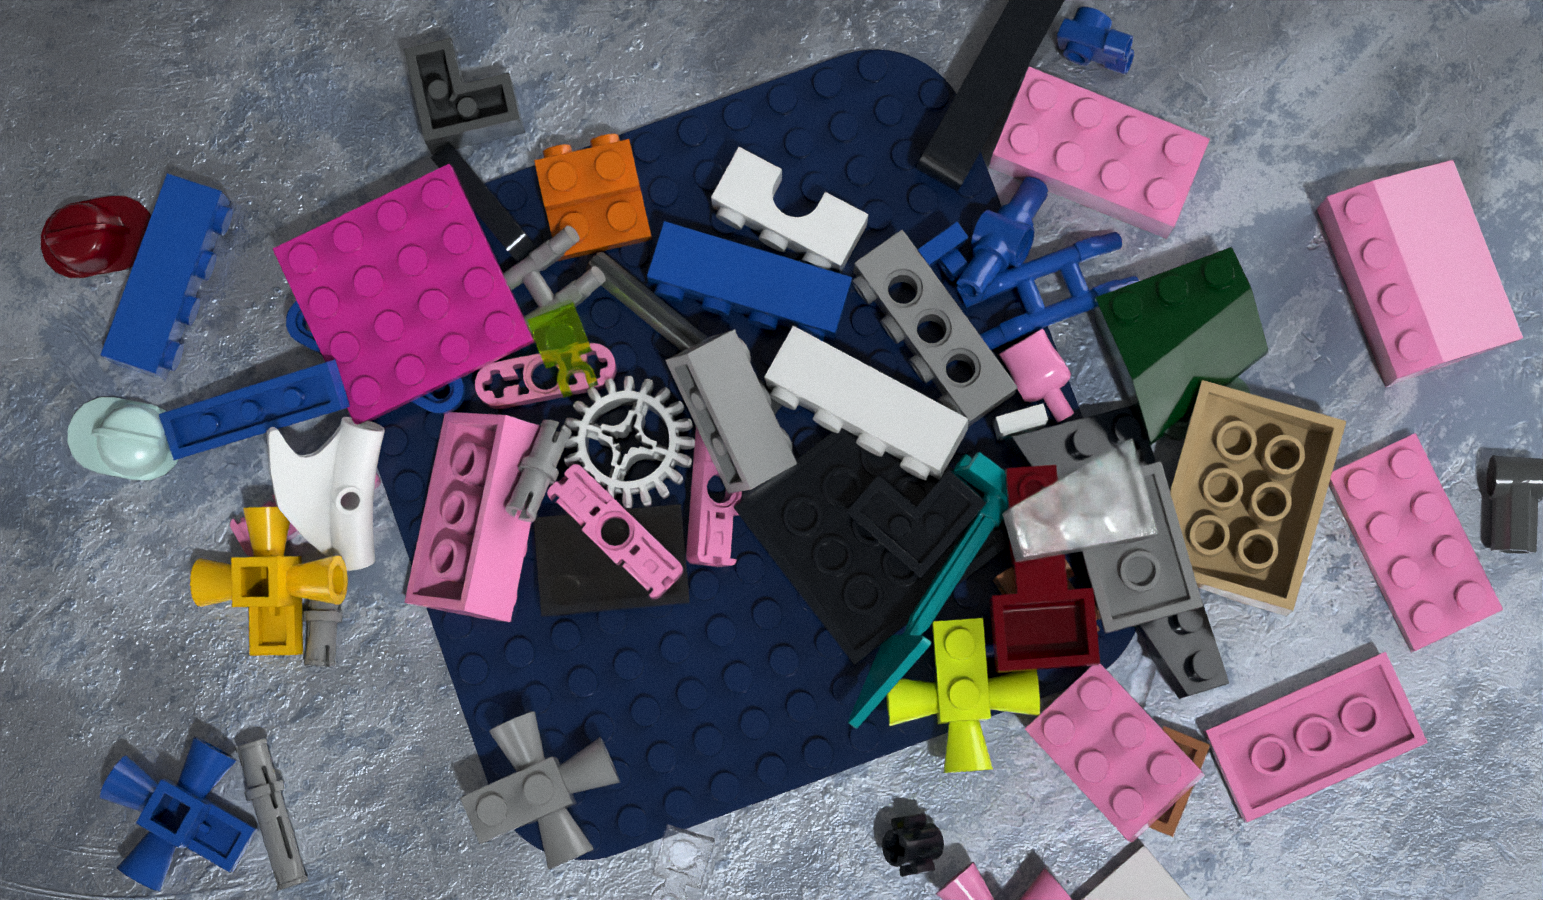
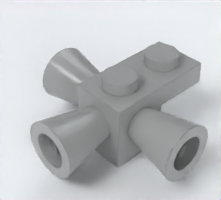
M535 711L516 717L489 731L510 761L516 773L460 797L479 844L486 843L526 824L538 821L548 870L593 851L594 848L566 808L577 804L573 793L620 783L619 776L602 738L599 737L560 765L556 757L552 756L545 760Z

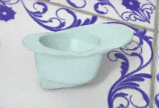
M99 397L81 406L74 413L68 426L67 443L72 456L84 468L96 473L131 480L151 481L166 475L178 462V459L173 460L159 414L167 411L152 404L115 397Z

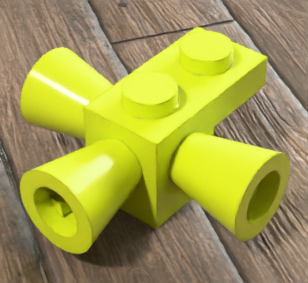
M983 618L933 621L932 630L936 669L934 683L900 679L886 695L889 726L937 714L938 724L949 723L943 773L993 770L980 721L991 719L990 710L1039 716L1040 694L1037 670L1016 671L988 679Z

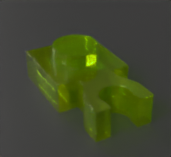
M573 302L527 320L546 369L557 364L559 365L557 382L563 398L573 395L568 385V379L574 373L585 375L589 388L599 385L591 366L580 357L591 352L592 349Z

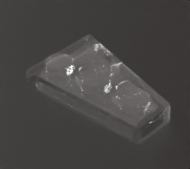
M1132 439L1003 513L1015 562L1152 539L1159 534Z

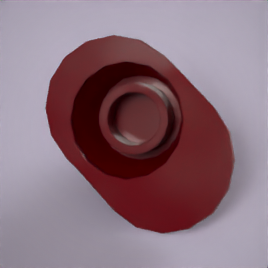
M106 196L70 203L57 209L46 220L41 233V251L45 262L56 273L68 278H87L131 268L135 262L151 214L140 202L126 196Z

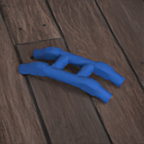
M1111 232L1078 241L1071 246L1026 262L1020 267L1007 268L1004 272L996 275L980 301H971L962 295L961 297L968 308L1016 287L1027 313L979 334L989 349L993 350L1008 342L1010 343L1030 335L1037 330L1095 309V297L1140 280L1136 276H1130L1103 283L1089 290L1079 264L1120 250L1122 248V238L1117 232ZM1060 270L1071 297L1045 307L1034 280Z

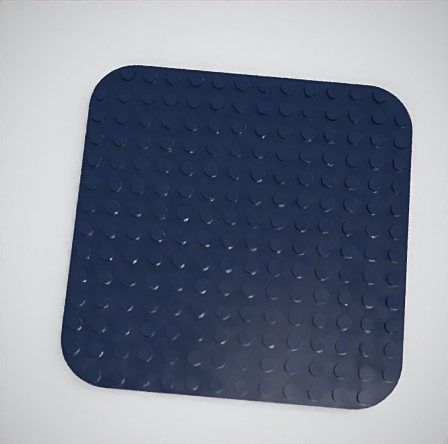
M880 49L861 50L832 58L620 134V141L630 140L652 240L601 252L608 255L653 293L656 288L649 286L647 274L664 221L802 262L801 260L804 256L788 247L784 252H780L759 240L761 233L743 225L742 229L739 230L725 224L716 217L718 211L712 208L711 196L738 147L782 169V181L774 194L773 201L776 207L785 215L803 217L810 214L816 209L825 192L869 214L867 226L841 272L843 275L852 277V280L856 278V275L853 273L854 263L899 231L903 230L916 249H919L956 222L960 224L969 237L964 245L957 249L969 264L973 258L971 240L980 216L986 210L997 213L1002 205L981 151L958 192L915 169L956 96V92L950 84L929 65L909 55ZM590 145V146H587V147H584V148H581V149H578V150H582V149H586V148H591V145ZM535 165L484 183L537 248L552 238ZM474 211L496 260L504 273L516 265L517 261ZM597 253L561 261L557 260L545 270L540 271L554 296L572 281L577 280L586 273L585 268ZM938 263L931 267L978 334L1027 313L1016 287L967 308L961 294L957 290L958 284L956 283L959 277L950 282ZM1009 264L1007 268L1010 269L1015 266ZM905 282L895 283L888 290L890 297L900 304L909 303L916 297L913 287ZM524 283L512 290L523 316L538 308L537 303ZM851 283V289L835 341L824 338L823 342L938 402L937 399L942 396L941 392L932 380L924 383L916 374L909 362V359L914 355L903 340L896 344L887 334L880 322L885 315L875 301L869 305L866 304ZM601 285L579 305L570 311H566L532 334L535 340L534 343L495 361L498 362L591 343L601 344L610 350L615 359L617 371L613 381L617 392L624 391V379L626 376L633 377L634 391L640 392L645 379L652 380V397H655L661 389L666 387L670 390L671 395L664 406L667 408L674 402L681 401L684 405V410L674 420L689 418L693 425L690 430L680 433L679 436L691 437L695 440V422L665 361L682 351ZM684 296L682 302H674L659 297L708 338L735 329L738 338L748 347L751 356L750 363L757 378L766 384L764 376L792 328L777 324L776 330H768L749 323V316L731 310L729 316H721L702 309V302ZM926 321L917 328L919 337L927 343H937L944 337L943 328L936 322ZM1043 328L1052 346L1057 351L1049 328ZM1029 335L991 350L1010 377L1011 374L999 354ZM597 355L588 356V364L573 368L572 358L563 360L569 374L568 386L577 384L574 377L575 373L588 372L591 379L600 378V370L608 367V362H599ZM962 360L952 361L946 366V373L954 382L964 383L973 377L972 368ZM550 363L537 366L532 374L533 384L543 390L555 387L560 379L559 369ZM524 367L515 369L519 378L516 380L504 381L501 374L492 375L493 381L491 384L485 385V391H492L496 398L504 397V388L519 385L521 388L520 395L528 394L529 390L523 379ZM480 368L462 377L466 385V395L461 406L454 412L507 415L541 426L543 420H553L559 422L556 431L560 432L561 427L565 425L566 418L582 421L583 416L573 407L576 401L583 402L589 408L594 402L590 399L587 392L505 409H493L482 402L475 389V379L478 372L482 369ZM1068 381L1060 389L1074 414L1057 423L1044 399L1035 402H1025L1017 389L1011 398L968 427L949 465L954 469L964 454L973 459L975 454L980 452L1003 470H1006V468L1026 467L1018 454L1012 455L1004 443L1005 440H997L992 424L995 417L1044 404L1048 417L1044 428L1082 419L1083 416L1070 382ZM449 384L434 390V396L437 399L446 398L450 393ZM606 388L597 390L601 398L609 394ZM409 402L371 422L385 428L377 469L412 565L444 415L431 413ZM633 405L611 409L595 424L600 426L602 424L610 426L619 425L626 419ZM782 405L775 417L779 426L790 437L795 460L832 433V431L816 423L813 420L815 413L798 405L796 410H792ZM648 409L645 416L646 423L643 433L651 440L657 441L658 445L668 448L669 432L665 423L658 415ZM633 428L632 432H629L627 438H613L615 444H620L622 448L620 453L623 458L625 454H628L631 447H643L642 442H637L635 435L637 433L635 428ZM571 431V436H577L578 432ZM589 438V455L592 464L602 474L609 477L612 469L613 451L609 447L600 444L599 441ZM564 448L556 466L559 472L556 479L557 482L565 476L564 472L569 468L566 466L564 458L576 453L577 449ZM694 448L680 449L679 453L687 455L692 459V465L689 468L675 465L673 469L679 472L684 480L681 485L673 483L669 478L663 481L670 493L667 498H662L655 487L648 491L652 499L651 506L645 507L641 501L640 494H633V507L630 510H626L683 567L682 576L660 598H650L649 594L653 589L651 588L647 591L622 567L625 563L624 561L617 566L581 530L584 526L581 527L556 502L559 497L556 496L552 501L550 500L547 492L552 485H548L537 511V517L534 522H531L527 552L522 564L517 588V600L513 608L511 622L482 619L427 608L488 785L516 773V770L489 732L491 729L516 717L535 711L545 760L553 756L558 758L560 765L599 737L602 738L615 766L620 783L573 793L577 804L566 809L594 848L593 851L574 860H595L626 852L948 733L949 723L938 724L937 714L889 726L886 696L857 729L848 724L850 715L880 646L853 665L739 516H733L730 558L737 559L734 565L713 567L691 564L687 561L686 552ZM639 460L631 466L628 475H625L624 481L642 479L653 473L662 462L658 460ZM714 475L708 481L707 492L710 498L717 503L724 499L726 488L721 478ZM960 477L982 497L984 496V493H982L969 482H967L965 479ZM769 480L765 481L764 483L756 486L751 490L742 491L741 501H743L745 498H747L749 495H751L754 491H756ZM617 493L615 500L623 507V494ZM1007 513L998 527L1008 540L1009 513ZM610 519L602 527V539L609 545H621L628 539L630 528L627 522L622 519ZM1062 528L1065 559L1074 573V576L1069 581L1074 589L1092 588L1084 559ZM1009 547L955 587L933 620L947 621L983 618L988 679L1011 673L996 672L990 616L991 596L1001 595L993 580L997 575L1012 567ZM1101 619L1096 621L1100 629L1097 632L1100 664L1105 669L1110 667L1127 648L1137 628L1135 626L1105 634ZM931 624L920 635L931 641L930 646L901 679L934 683L936 669ZM906 625L905 627H903L901 630H899L897 633H895L894 635H901V634H903V632L905 631L907 625ZM1091 666L1037 670L1040 699L1068 689ZM990 710L991 717L1005 711ZM538 821L514 830L528 843L544 851Z

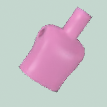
M1043 328L999 354L1025 402H1035L1044 399L1057 423L1074 414L1060 389L1070 380L1071 372L1062 357L1052 346Z

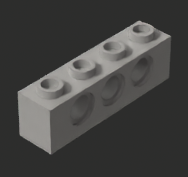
M903 230L854 263L853 273L856 275V278L852 280V284L858 294L868 305L875 301L885 315L880 322L887 334L896 344L903 340L914 355L909 359V362L916 374L924 383L930 380L933 381L942 394L937 399L938 402L968 418V427L1015 394L1018 387ZM905 282L913 287L916 297L909 303L900 304L890 297L889 288L895 283ZM926 321L936 322L943 328L944 337L937 343H927L919 337L917 333L918 326ZM962 360L972 368L973 377L964 383L954 382L948 377L946 366L952 361Z

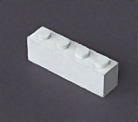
M795 326L792 327L764 376L767 388L772 390L770 397L776 402L792 410H796L798 405L815 413L813 420L822 427L835 433H839L841 428L858 436L856 443L859 446L881 457L885 451L902 460L900 464L902 469L923 480H926L928 475L938 480L941 479L968 430V418Z

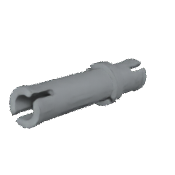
M266 738L236 747L235 750L238 753L248 790L244 794L246 801L252 800L263 842L276 880L277 891L309 881L302 865L294 832L291 828L281 791L285 790L283 780L277 781Z

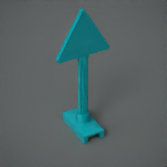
M980 452L976 453L973 459L964 454L953 471L984 493L983 498L988 503L971 521L910 615L903 634L892 635L881 644L848 720V724L856 729L928 649L931 641L920 635L930 627L994 526L999 527L1008 513L1005 470Z

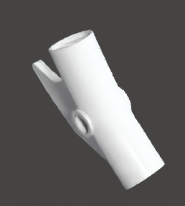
M343 417L335 433L317 451L307 455L295 453L277 428H269L267 430L268 466L275 501L279 510L299 533L327 558L336 555L341 556L347 571L359 570L372 565L376 561L373 538L374 488L385 428L371 421L357 425L354 424L352 417Z

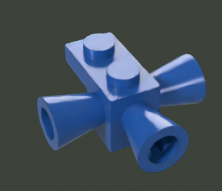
M194 736L178 782L161 779L157 783L127 755L123 756L106 778L99 797L100 799L142 812L136 824L147 829L148 833L117 866V869L136 882L161 892L175 849L178 847L188 848L229 873L234 872L257 833L258 828L205 797L236 763L237 759L207 741Z

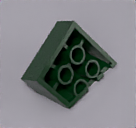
M1232 247L1095 297L1096 326L1150 446L1163 437L1164 431L1182 417L1185 419L1192 414L1202 380L1226 387L1268 353V346L1252 288Z

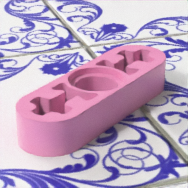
M591 343L490 363L478 372L475 379V389L485 405L493 409H505L587 393L591 387H594L596 390L606 388L605 381L607 379L614 380L617 367L615 359L608 348L601 344ZM597 355L599 362H608V367L600 370V378L591 379L588 372L575 373L574 377L577 384L568 386L569 374L563 362L564 359L572 358L573 368L586 366L588 364V356ZM544 363L553 364L560 371L559 382L555 387L548 390L539 389L532 381V374L535 368ZM524 367L523 379L529 390L528 394L520 395L521 388L519 385L504 388V397L496 398L492 391H485V385H489L493 381L492 375L501 374L504 381L516 380L519 378L515 369Z

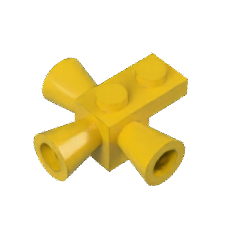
M243 508L254 557H232L231 564L202 558L197 559L192 567L190 576V589L193 601L198 607L232 600V607H249V656L303 654L302 598L340 605L345 599L348 586L345 562L339 555L303 564L302 556H284L290 521L279 508Z

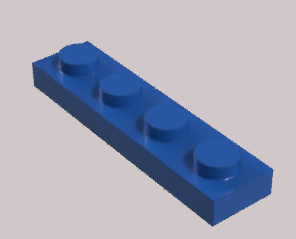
M334 359L159 414L173 460H177L266 433L271 427L279 429L350 407V403L336 360Z

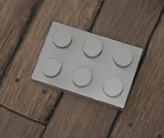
M1161 461L1064 488L1105 634L1203 607Z

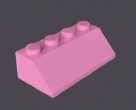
M457 412L444 414L404 603L476 618L511 622L513 608L517 600V588L522 564L527 552L531 522L518 519L521 511L517 510L516 515L513 517L506 512L505 508L521 476V472L518 469L524 457H529L541 429L539 425L507 415Z

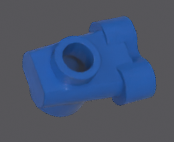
M1079 7L1073 20L1065 18L1058 31V48L1064 50L1063 55L1065 58L1075 64L1087 66L1091 61L1104 65L1106 69L1126 75L1134 58V50L1131 49L1133 35L1111 29L1112 20L1097 9Z

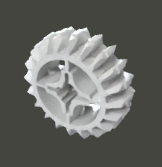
M632 376L625 377L624 391L617 392L613 379H607L605 387L609 393L608 395L601 398L598 391L591 387L587 391L590 399L594 402L590 408L581 401L574 403V409L583 416L582 421L566 418L565 426L571 431L578 433L577 436H570L564 447L577 449V452L565 457L564 462L567 467L574 464L582 465V468L606 489L614 499H616L617 493L623 494L622 503L624 509H632L633 494H640L643 505L648 507L652 505V499L648 493L649 490L656 487L659 495L665 499L670 495L663 483L666 478H669L677 485H681L683 482L682 475L673 468L675 465L689 468L692 465V459L687 455L679 453L680 449L694 448L695 440L691 437H680L679 434L690 430L693 425L689 418L674 420L684 410V405L681 401L674 402L667 408L664 406L671 395L670 390L666 387L661 389L655 397H652L653 382L650 379L644 380L640 392L634 391L635 384ZM633 405L626 419L619 425L610 426L602 424L600 426L595 424L611 409ZM648 409L658 415L665 423L669 432L668 448L658 445L657 441L651 440L643 433L646 423L645 416ZM633 428H635L637 433L635 435L637 442H642L643 447H631L628 454H625L623 458L620 453L622 448L619 443L615 444L613 438H627L629 432H632ZM589 438L599 441L600 444L609 447L613 451L612 469L609 477L602 474L592 464L589 455ZM643 459L662 462L650 475L635 481H624L625 475H628L631 466L635 462Z

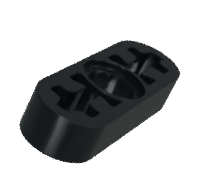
M449 142L430 157L438 168L447 164L453 167L471 207L517 263L537 249Z

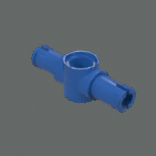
M1025 177L1008 204L1001 206L997 213L986 210L980 216L971 240L973 258L956 283L958 284L957 290L959 294L964 298L975 302L980 301L998 273L1004 272L1009 264L1020 267L1026 260L1034 240L1035 231L1032 220L1048 197V188L1041 180L1034 177Z

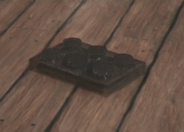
M681 504L625 509L683 567L682 576L658 599L650 598L649 594L653 589L651 588L647 591L622 567L625 563L624 561L617 566L581 530L584 526L581 527L570 515L537 517L534 521L541 616L544 618L690 604ZM610 519L602 527V539L609 545H621L628 539L630 528L627 522L622 519Z

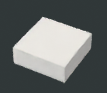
M1039 404L997 416L992 424L997 440L1003 441L1013 436L1043 429L1048 421L1044 404Z

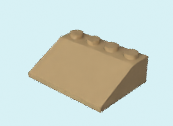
M1201 381L1170 489L1198 588L1239 603L1288 616L1294 611L1346 425L1345 420L1208 381Z

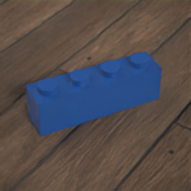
M168 173L166 174L100 356L112 364L166 381L170 370L175 371L178 368L184 351V345L180 343L186 325L191 326L198 315L200 299L196 297L202 280H209L213 273L217 258L216 253L213 252L219 235L224 236L233 216V209L229 207L231 201L222 191Z
M665 221L647 274L649 286L656 288L654 294L664 299L682 302L685 296L701 301L702 309L717 315L729 316L732 310L748 315V322L755 326L768 330H776L777 324L788 328L795 326L821 341H824V338L835 341L852 283V277Z

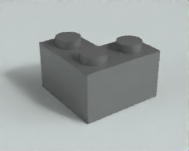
M451 38L404 49L424 140L432 155L448 142L454 149H459L525 133L510 73L464 83L458 53Z

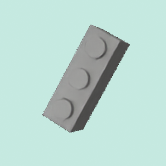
M735 329L713 335L665 360L728 494L751 490L797 464L792 453L790 437L779 426L771 408L772 402L769 392L759 383L750 363L751 356L748 347L738 338Z

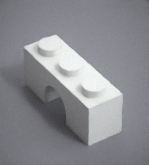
M738 147L711 196L712 208L718 211L716 217L725 224L739 230L742 229L743 225L761 233L759 236L761 242L777 251L784 252L787 247L804 256L801 260L803 263L841 274L867 226L869 214L825 192L816 209L810 214L803 217L785 215L776 207L773 201L774 194L782 181V169Z

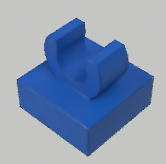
M956 222L917 250L930 268L938 263L946 277L952 282L961 276L968 266L967 261L957 249L964 245L969 237L960 224Z

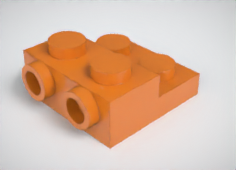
M605 134L591 139V148L572 152L571 145H556L543 151L544 158L534 160L552 238L566 226L573 227L580 238L558 261L652 240L629 139L620 141L618 134Z

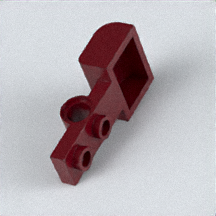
M1057 465L1006 468L1009 548L1011 564L1014 570L1016 594L993 595L990 598L996 672L1099 665L1100 655L1093 588L1068 590Z

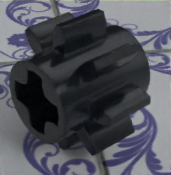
M924 813L892 818L891 825L893 829L887 831L883 837V855L890 865L900 867L899 871L902 877L935 871L933 860L938 859L943 854L944 840L942 833L936 825L926 823L927 819Z

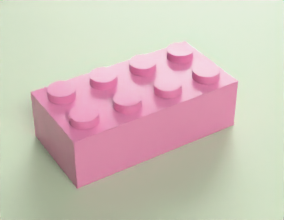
M1028 67L993 152L989 168L1021 181L1025 177L1037 178L1046 184L1048 192L1167 239L1178 220L1210 138Z

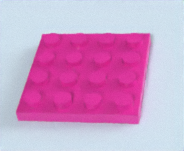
M450 164L273 248L274 254L325 362L336 360L350 403V407L347 409L354 424L358 425L366 421H372L535 342L458 177Z

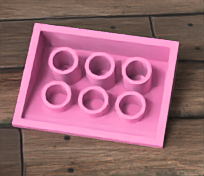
M1453 160L1376 179L1327 196L1317 208L1385 387L1523 339Z

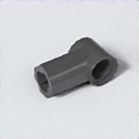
M1492 455L1488 463L1486 477L1487 495L1489 499H1492L1491 551L1506 554L1536 553L1538 502L1543 498V459Z

